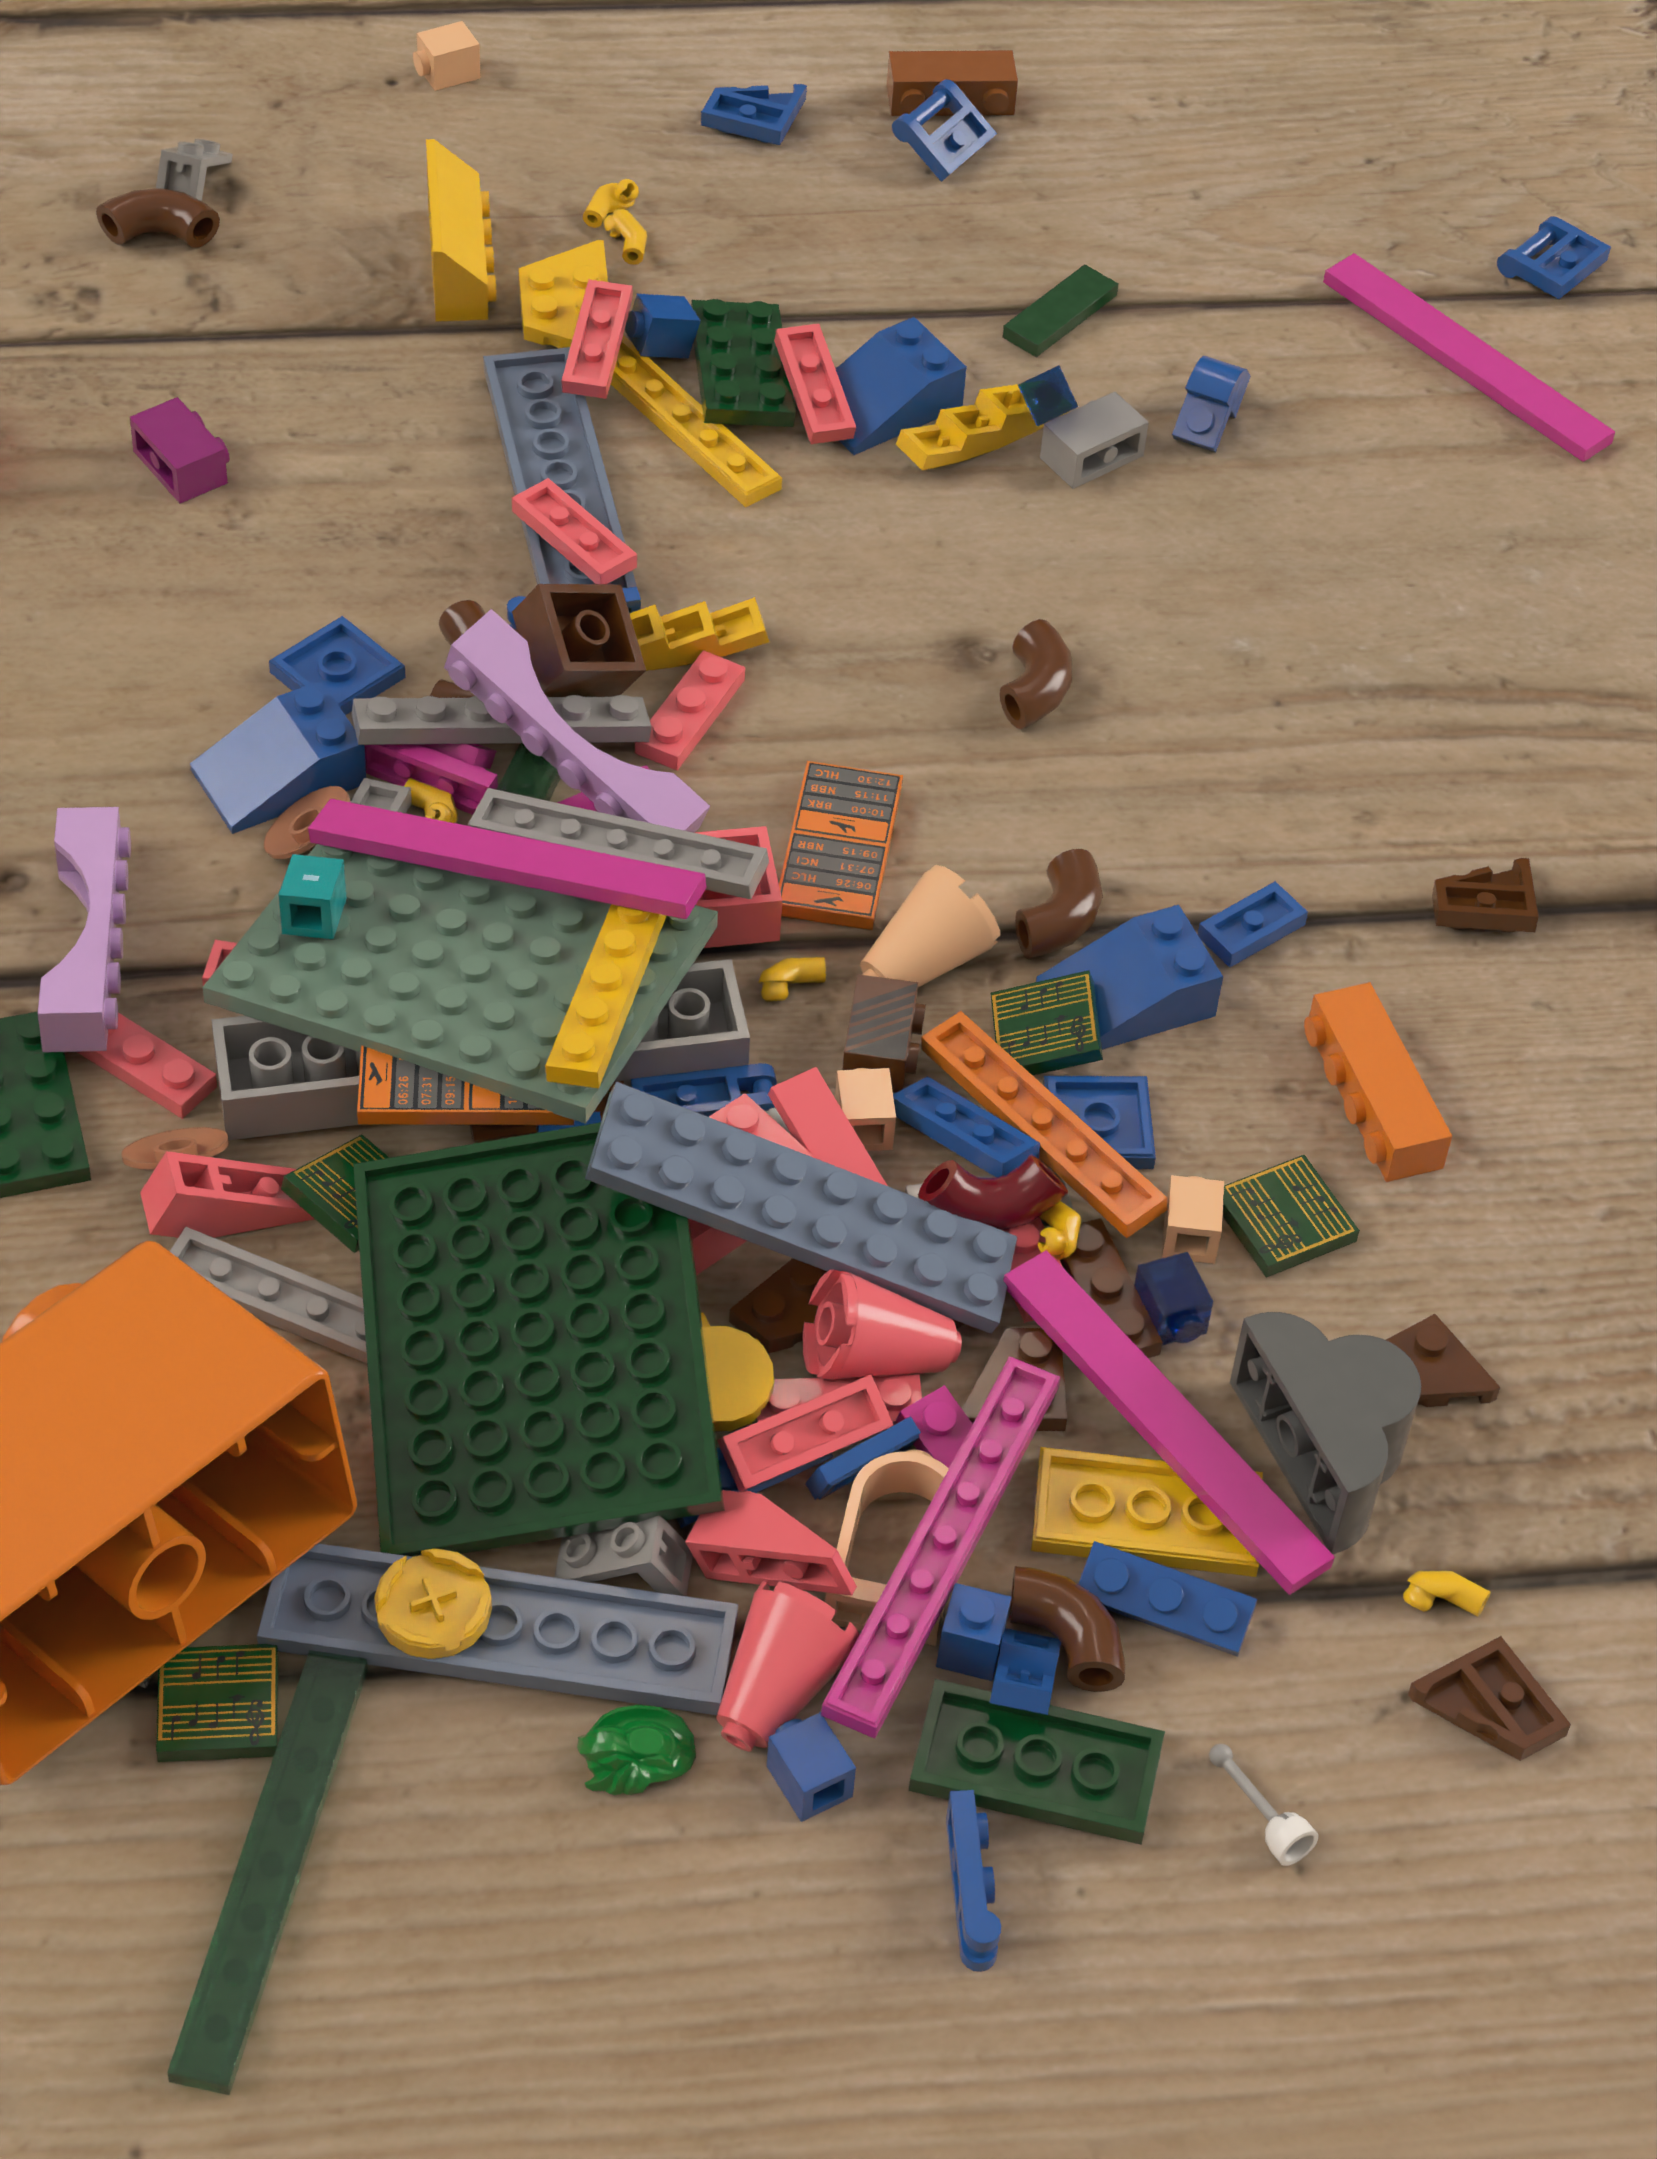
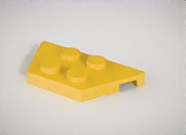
M596 240L518 268L524 340L541 345H553L557 348L571 347L588 279L608 282L604 240Z

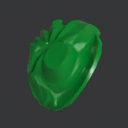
M645 1705L618 1707L602 1715L586 1735L578 1737L577 1743L579 1753L586 1759L588 1768L594 1775L590 1781L585 1782V1787L592 1791H606L614 1796L621 1793L626 1795L643 1793L651 1783L680 1777L691 1769L696 1759L693 1733L682 1717L662 1707Z

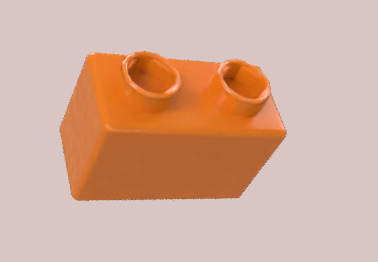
M154 1241L139 1243L83 1284L57 1285L36 1296L17 1314L0 1343V1785H9L17 1781L348 1521L357 1508V1498L328 1372L177 1256Z

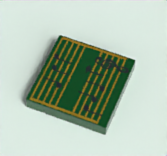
M1090 970L990 993L995 1042L1031 1075L1103 1060L1094 981Z
M361 1134L285 1175L281 1190L353 1253L359 1251L353 1164L389 1157Z
M1305 1155L1224 1185L1223 1217L1266 1278L1357 1242L1360 1230Z
M249 1644L186 1647L158 1669L157 1761L175 1762L278 1757L277 1645Z

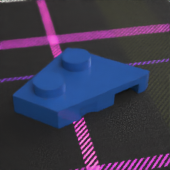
M793 84V93L769 94L768 85L751 86L748 88H715L701 111V126L717 129L724 133H733L757 139L763 143L781 145L806 100L807 85Z

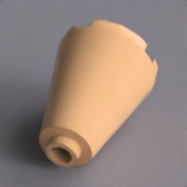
M934 865L922 875L861 961L862 975L919 982V988L992 949L998 942L995 940L1000 937L999 926L994 915L978 893L970 899L959 888L965 882L964 879L945 866Z

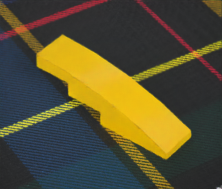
M1046 380L980 389L974 405L941 409L935 425L901 429L896 445L921 470L959 463L997 450L1042 429L1045 423L1055 417L1069 413L1072 405Z
M755 597L710 613L706 601L660 616L655 604L629 613L646 671L692 664L703 650L719 657H724L770 642Z

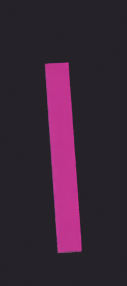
M1353 253L1325 270L1323 283L1582 462H1585L1612 444L1615 431L1357 254Z
M331 798L308 828L310 842L681 919L688 918L706 889L705 873Z
M1047 1250L1004 1275L1003 1281L1007 1285V1292L1288 1595H1291L1332 1567L1335 1559L1334 1555Z
M1008 1357L822 1704L821 1716L869 1737L876 1738L950 1597L954 1584L957 1583L1050 1406L1059 1388L1060 1376L1013 1357Z

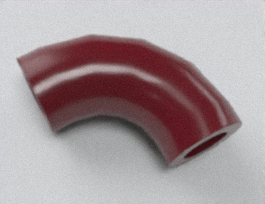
M1030 1155L1020 1166L1007 1175L995 1178L976 1177L962 1168L956 1161L947 1160L937 1166L927 1176L920 1187L918 1198L927 1201L941 1210L965 1219L981 1222L999 1230H1005L1029 1224L1058 1204L1069 1192L1060 1179L1043 1162Z

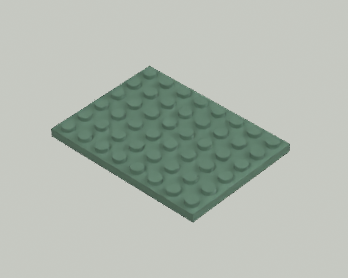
M316 844L308 856L344 859L347 899L334 939L282 934L278 892L203 986L204 1003L361 1052L362 1045L586 1124L718 926V911L695 905L687 919L666 916L599 1089L547 1082L545 1064L611 906L608 903Z

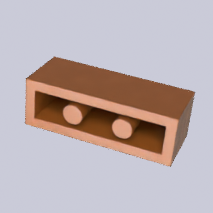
M1013 50L889 51L887 92L891 116L910 114L933 94L935 86L945 79L953 81L981 115L1015 114L1018 78ZM943 107L934 116H953L954 114L949 108Z

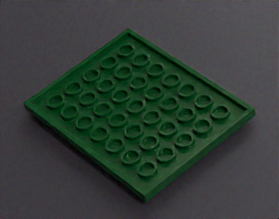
M601 1122L353 1164L380 1552L414 1557L420 1556L422 1550L436 1548L464 1554L616 1529L624 1523L633 1522L636 1524L658 1515L665 1520L725 1511L690 1220L687 1217L585 1179Z

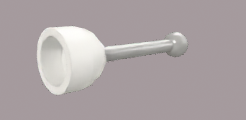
M1225 1744L1214 1745L1209 1753L1211 1762L1217 1767H1223L1269 1821L1265 1829V1842L1271 1853L1283 1866L1292 1865L1304 1858L1318 1841V1833L1306 1819L1296 1813L1285 1812L1278 1815L1232 1760L1233 1753L1230 1747Z

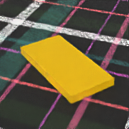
M1040 1447L1031 1551L1088 1558L1093 1543L1096 1541L1166 1567L1251 1577L1257 1576L1259 1562L1165 1461ZM1255 1471V1473L1261 1479H1263V1472Z

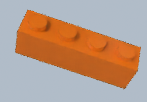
M1371 982L1315 994L1309 1017H1306L1304 1021L1305 1035L1308 1043L1312 1047H1317L1324 1061V1070L1329 1083L1333 1086L1336 1085L1343 1097L1344 1109L1349 1122L1356 1124L1364 1138V1148L1369 1161L1372 1164L1377 1163L1386 1182L1444 1169L1452 1134Z

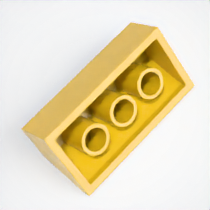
M426 139L428 212L435 322L488 320V302H496L497 300L495 275H487V273H494L493 246L485 247V245H492L491 218L483 219L484 217H490L489 191H480V178L477 171L435 139Z

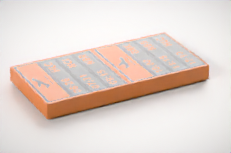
M807 761L779 882L782 897L781 916L873 930L902 791L903 775Z
M361 1045L357 1105L358 1124L574 1125L573 1119L554 1114L542 1108Z

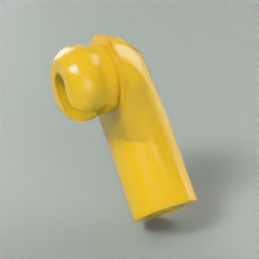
M622 179L619 183H609L600 186L583 213L584 222L590 227L597 228L602 225L607 214L613 213L617 209H629L635 204V199L639 195L637 184L630 179Z
M624 209L614 210L613 214L606 216L604 228L606 231L611 230L610 236L613 238H618L621 235L624 237L623 260L631 265L639 264L644 258L647 232L629 211Z
M411 778L405 783L404 787L411 788V805L424 809L426 818L457 823L458 814L453 797L449 792Z
M825 957L786 958L763 970L758 981L759 984H762V998L765 1001H784L789 995L787 987L790 983H824L826 981Z
M1060 1201L1039 1216L1051 1226L1041 1231L1040 1235L1045 1237L1046 1243L1038 1242L1039 1250L1041 1253L1047 1250L1057 1260L1065 1259L1074 1253L1081 1226V1216Z
M1417 1571L1407 1580L1410 1582V1585L1404 1591L1403 1599L1409 1605L1425 1612L1431 1609L1433 1601L1437 1596L1478 1617L1484 1609L1491 1592L1452 1571Z

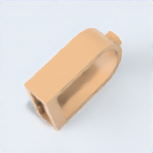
M915 1449L885 1454L866 1464L853 1481L837 1544V1551L847 1569L860 1517L871 1502L881 1496L898 1492L917 1494L932 1501L949 1468L934 1459L930 1454ZM853 1578L857 1587L852 1596L826 1593L825 1603L837 1610L831 1621L845 1628L851 1622L857 1630L862 1631L887 1584ZM944 1608L925 1644L936 1646Z

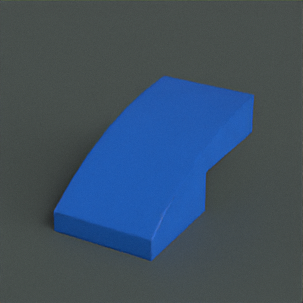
M1005 1628L990 1703L1048 1715L1061 1645L1060 1641L1057 1638Z

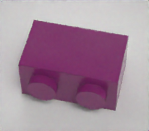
M178 397L130 416L133 452L179 504L228 484L226 463L230 461V457L225 443L220 437H214L205 428L200 415L196 411L191 412Z

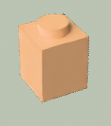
M463 21L418 32L417 51L413 53L415 69L419 76L426 78L434 91L480 79V44Z
M889 1068L838 1070L835 1099L867 1151L893 1150L896 1113Z
M1171 1175L1167 1194V1211L1164 1214L1162 1258L1215 1264L1222 1233L1224 1181L1204 1179L1198 1176L1183 1177Z

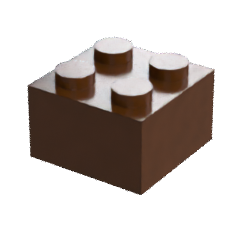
M538 584L512 611L517 632L528 642L531 663L546 697H567L571 695L614 697L621 695L646 671L621 585Z

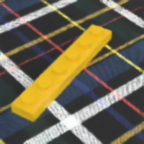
M611 904L545 1064L547 1082L599 1089L667 915Z

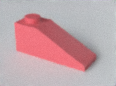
M166 1151L140 1192L149 1232L152 1235L179 1238L184 1228L188 1227L215 1238L314 1220V1218L281 1190L283 1177L296 1170L293 1168Z
M722 1490L725 1511L699 1515L685 1541L706 1579L760 1585L762 1581H768V1585L776 1587L778 1582H782L801 1590L851 1596L857 1587L835 1547L765 1496L751 1491L735 1492Z

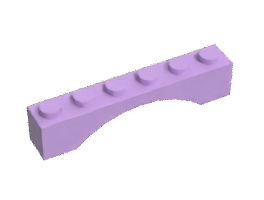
M492 609L451 644L444 668L448 671L453 682L461 689L472 692L484 703L486 710L496 721L506 723L521 737L523 744L531 753L544 757L557 769L560 778L569 787L579 789L594 803L598 812L693 833L700 828L710 805L674 773L648 770L620 761L597 749L573 731L554 710L542 691L531 663L528 642Z
M119 807L57 808L54 843L59 880L77 895L85 906L88 916L85 928L75 946L57 966L41 977L38 1021L42 1051H107L108 1029L118 1028L117 998H111V994H120L121 989L119 962H114V959L123 958L122 928H116V924H125L126 922L125 894H119V891L128 890L127 860H122V857H130L131 855L130 828L121 827Z

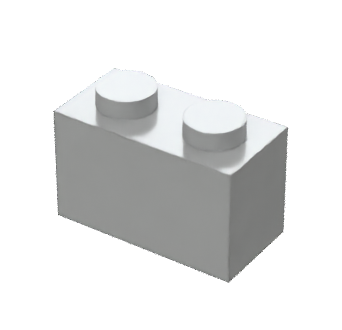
M1116 392L1110 393L1045 423L1040 459L1074 489L1143 457L1149 422Z

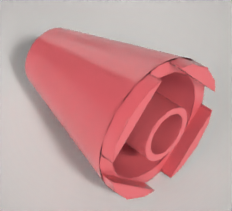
M828 1270L819 1279L812 1292L809 1305H815L818 1308L814 1323L804 1322L803 1357L807 1371L810 1374L817 1375V1378L837 1380L864 1378L868 1375L880 1377L937 1373L945 1371L950 1363H954L960 1355L962 1337L960 1332L956 1330L955 1323L951 1318L850 1272Z
M762 1581L754 1593L716 1716L718 1723L723 1727L721 1736L730 1744L744 1751L751 1752L754 1746L767 1748L769 1736L775 1734L781 1725L793 1720L841 1669L860 1635L857 1628L849 1622L845 1631L831 1621L837 1610L806 1591L782 1582H778L774 1590L771 1591L769 1590L768 1581Z

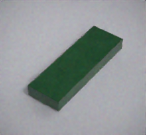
M1084 264L1003 326L1002 338L1038 357L1116 297L1119 283Z

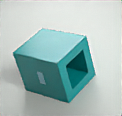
M292 854L278 894L282 934L334 939L347 899L344 859Z

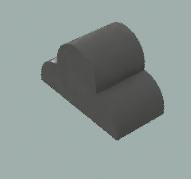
M1265 1312L1243 1319L1230 1384L1327 1549L1332 1554L1344 1551L1356 1544L1365 1534L1369 1526L1380 1484L1387 1481L1396 1472L1401 1463L1421 1393V1380L1418 1370L1404 1351L1389 1341L1378 1337L1348 1335L1328 1341L1326 1336L1316 1326L1292 1314Z

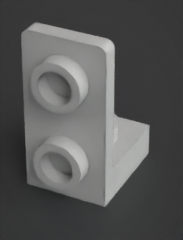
M195 139L194 143L178 142V147L162 149L156 188L185 192L202 201L207 167L231 163L233 154L220 151V143L205 139Z
M658 1515L636 1524L627 1522L616 1529L562 1537L554 1577L594 1582L638 1573L656 1592L687 1596L693 1555L685 1540L664 1518Z

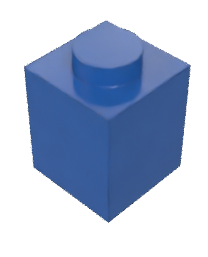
M637 294L632 311H629L625 332L640 356L689 359L701 320L685 296Z
M955 1583L942 1628L936 1667L992 1681L1006 1628L1011 1597Z
M821 1712L803 1721L802 1719L790 1720L781 1725L775 1734L769 1736L766 1767L801 1822L853 1797L856 1767L825 1718L821 1716Z

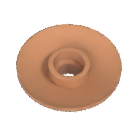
M329 786L313 791L296 801L275 820L264 839L265 851L274 859L291 858L292 854L299 855L309 850L312 851L316 844L310 842L309 826L330 798L350 802L348 793L342 787Z
M192 1127L175 1129L141 1138L126 1146L121 1156L123 1163L129 1167L144 1171H154L166 1151L213 1158L228 1147L229 1138L225 1131L217 1128Z

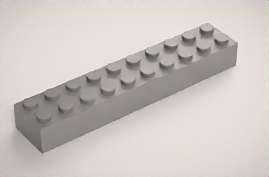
M732 959L692 964L615 1081H624V1085L631 1087V1079L749 1065L750 1034ZM248 1016L211 1020L224 1127L229 1140L361 1125L358 1124L357 1118L361 1052Z

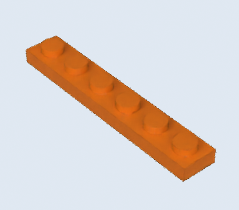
M962 1011L921 1036V1047L924 1053L992 1115L1040 1142L1039 1158L1126 1238L1130 1237L1167 1211L1168 1197Z

